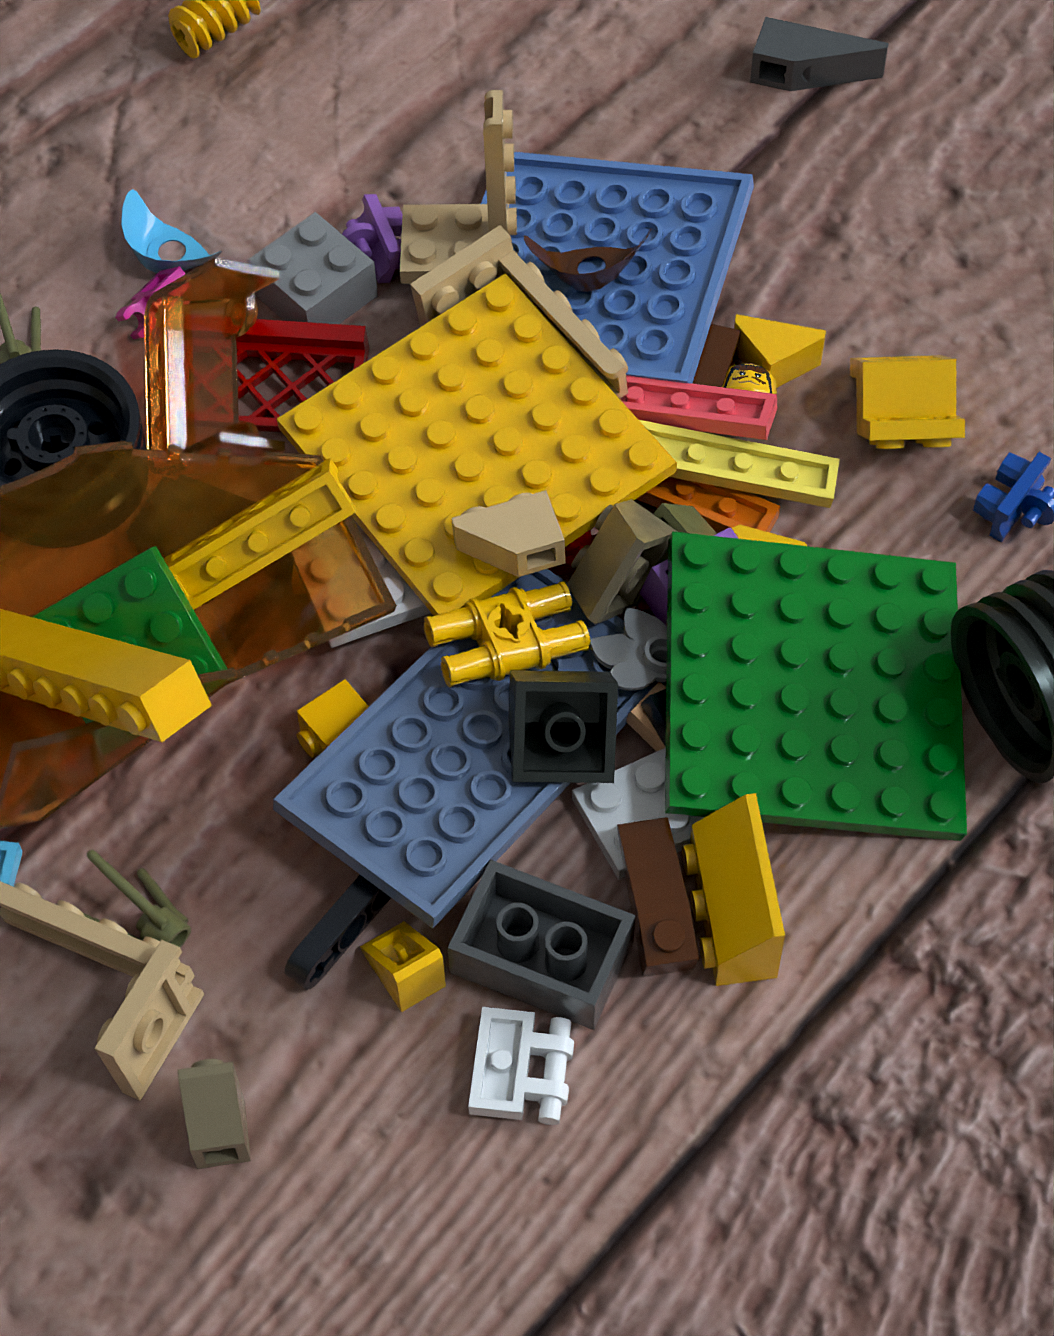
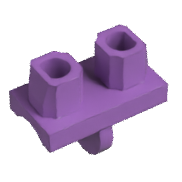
M364 194L362 199L364 204L363 213L357 219H351L346 223L347 229L343 231L342 235L374 261L377 282L390 283L395 269H400L401 239H396L395 236H401L403 214L399 207H382L376 194Z

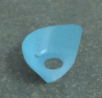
M132 189L125 196L121 219L124 238L139 262L146 269L158 273L161 270L180 266L184 271L210 262L222 253V251L209 255L194 238L177 228L163 223L150 212L137 191ZM169 241H178L185 246V255L178 261L162 260L158 255L161 245Z

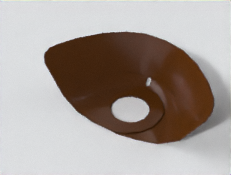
M651 229L638 246L627 249L592 247L560 253L546 251L525 235L524 241L531 252L564 283L577 291L589 292L601 289L617 278L647 239ZM599 257L606 263V268L603 270L579 274L578 272L579 264L586 258Z

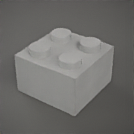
M316 212L248 259L253 294L283 321L340 324L378 296L374 261Z

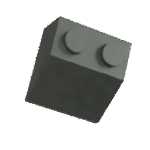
M510 670L508 722L512 782L614 783L618 682L610 672Z

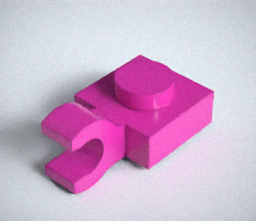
M180 266L159 271L131 298L133 301L131 304L122 307L117 312L115 318L118 321H124L130 318L132 314L135 315L138 319V327L130 336L133 339L147 336L154 326V311L160 309L161 312H165L173 307L182 298V294L179 291L190 281V278Z

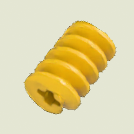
M184 0L181 6L178 5L170 9L168 18L176 42L187 56L195 59L199 57L200 53L198 45L204 50H209L212 48L211 37L218 42L224 40V29L229 33H234L238 28L237 21L245 25L250 22L249 11L259 15L261 9L259 0Z

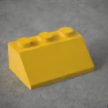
M756 793L745 794L692 824L690 844L682 845L686 875L695 874L697 890L691 891L695 922L704 921L706 937L700 938L702 964L704 969H713L716 986L777 978L785 939Z

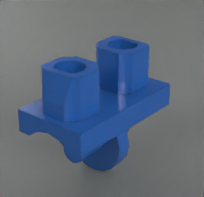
M1011 452L1008 453L997 470L995 480L1012 489L1007 494L987 483L977 495L973 508L974 512L993 523L989 536L1002 542L1022 514L1024 516L1021 522L1027 528H1033L1036 523L1049 525L1054 522V488L1045 486L1042 491L1040 490L1045 482L1042 473L1051 461L1049 456L1038 452L1031 462Z

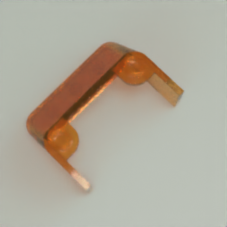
M214 257L150 296L144 314L147 455L149 464L154 470L189 472L248 468L285 451V441L261 438L257 427L253 423L239 421L236 338L245 334L256 322L258 307L255 302L254 293L279 280V270Z

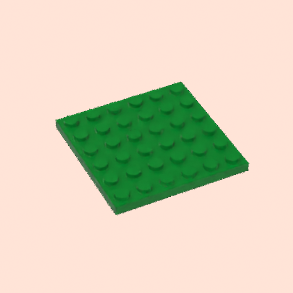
M672 531L668 539L665 813L706 817L745 794L756 793L763 823L961 841L967 835L961 671L954 661L951 646V624L955 613L958 611L956 563Z

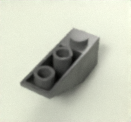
M765 17L753 51L750 83L787 91H797L883 78L889 43Z

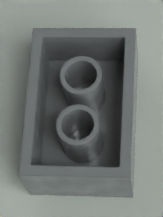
M490 859L449 943L450 973L594 1030L634 942L635 915Z

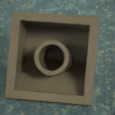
M632 499L615 504L614 506L609 505L605 508L595 524V529L598 530V533L591 545L586 544L578 552L571 564V568L575 572L567 585L586 617L594 624L625 613L627 608H632L640 595V591L651 568L659 564L667 551L668 539L672 531L678 532Z

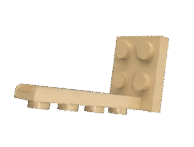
M491 90L484 95L485 121L483 123L487 204L403 205L400 255L401 284H410L499 225L509 235H517V208H509V204H516L515 176H507L506 173L514 172V143H505V139H513V110H504L503 90Z
M501 225L410 283L421 327L506 273L619 399L628 394L626 379L628 366L623 356L614 348L609 350L600 341L595 327L587 319L581 321L572 312L571 305L562 292L559 290L553 292L545 284L543 275L534 263L528 262L526 264L513 250L511 236Z
M0 881V915L6 923L133 977L128 984L125 1000L117 1013L103 1024L94 1049L122 1093L141 1101L204 996L203 990L194 987L191 983L195 975L190 966L181 963L179 960L182 950L180 947L164 940L158 941L151 937H144L142 941L128 935L124 928L109 919L102 918L99 922L85 917L77 907L66 901L59 900L56 904L42 899L38 892L23 883H16L13 887Z

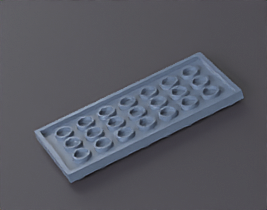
M545 569L521 576L491 597L508 593L509 589L514 587L529 591L551 586L562 581L567 585L568 582L550 570ZM570 589L572 606H570L571 610L569 612H562L535 620L537 627H540L542 630L582 620L588 629L590 639L624 634V620L618 616L598 624L591 622L584 614ZM471 637L444 643L433 648L430 647L273 799V810L431 928H434L482 877L490 859L497 861L570 784L567 782H512L508 722L510 674L505 675L504 680L501 681L485 677L457 684L453 687L447 686L441 671V658L478 648L477 640H473ZM588 645L589 650L580 651L552 659L545 669L538 670L534 667L526 671L610 672L611 669L606 668L597 661L590 645ZM657 681L640 690L628 691L618 688L616 735L627 724L626 721L630 711L658 683Z

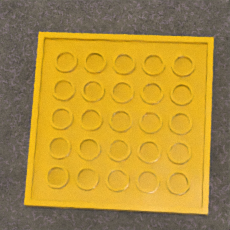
M506 273L277 418L280 431L311 468L329 458L332 459L338 469V480L356 507V513L351 515L352 518L434 616L463 608L465 603L469 602V599L472 598L477 600L490 598L520 578L458 551L454 543L452 517L459 516L464 511L473 507L481 506L487 508L507 502L513 496L521 493L534 494L546 490L565 539L566 547L594 528L599 516L606 507L631 499L634 501L677 472V462Z

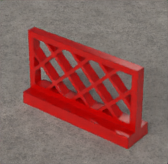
M185 314L183 328L185 345L173 420L176 426L281 432L277 423V418L280 415L274 410L293 395L300 403L307 400L300 390L318 376L327 386L332 384L334 381L325 371L335 363H354L355 369L368 361L369 342L366 326ZM195 353L214 354L222 362L203 377L193 367ZM248 356L259 357L267 366L248 380L235 367V365ZM292 359L304 360L311 369L292 383L280 368ZM227 371H230L241 385L224 398H221L210 384ZM274 373L286 388L267 402L255 387ZM193 377L196 380V382L191 385V379ZM203 389L216 403L204 413L187 412L188 400ZM248 392L261 406L249 416L236 415L229 407Z

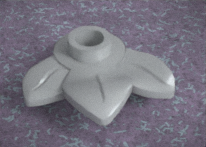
M627 608L624 616V634L590 639V648L599 663L611 669L610 673L618 682L619 689L628 691L640 690L649 686L654 681L666 682L667 663L657 660L667 662V630L664 623L658 618L638 609Z

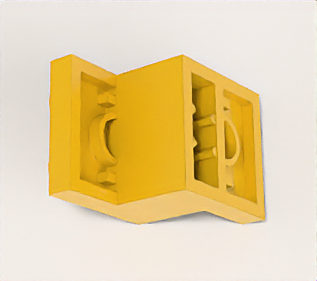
M942 355L850 358V376L856 378L857 434L868 439L870 445H876V448L897 449L904 448V440L915 439V443L923 444V447H950L951 438H965V419L956 416V359Z

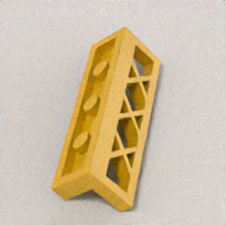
M329 458L166 556L164 560L194 610L356 513V507L339 482L338 469L332 459Z

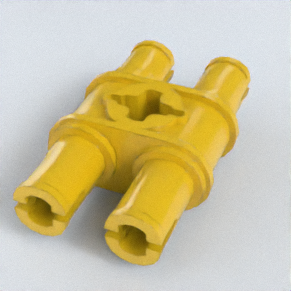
M564 581L529 591L514 587L510 588L508 593L482 600L472 598L469 599V602L465 603L463 608L424 618L425 636L432 648L470 637L473 640H477L479 645L478 648L441 658V671L448 687L485 677L501 681L504 680L505 675L510 674V670H527L534 667L538 670L545 669L552 659L580 651L589 650L588 645H590L589 632L582 620L546 630L537 627L535 620L542 619L543 617L562 612L566 613L571 610L572 598Z

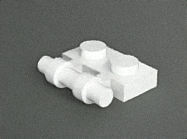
M482 1007L468 1105L469 1114L522 1120L525 1100L540 1103L538 1117L540 1123L546 1125L559 1124L561 1106L567 1104L569 1086L564 1081L567 1061L573 1058L574 1041L570 1038L571 1021L563 1017H554L550 1020L549 1034L533 1032L535 1012ZM530 1055L542 1056L546 1059L543 1079L528 1077Z

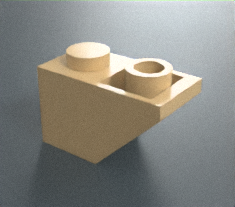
M546 490L534 494L521 493L513 496L507 502L487 508L481 506L473 507L464 511L461 515L451 518L454 543L458 551L517 577L566 563L565 539Z

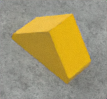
M736 314L734 329L741 330L738 357L743 363H753L771 372L776 381L777 388L821 365L826 330Z
M405 921L360 946L364 956L401 1012L446 987L443 956L439 948Z

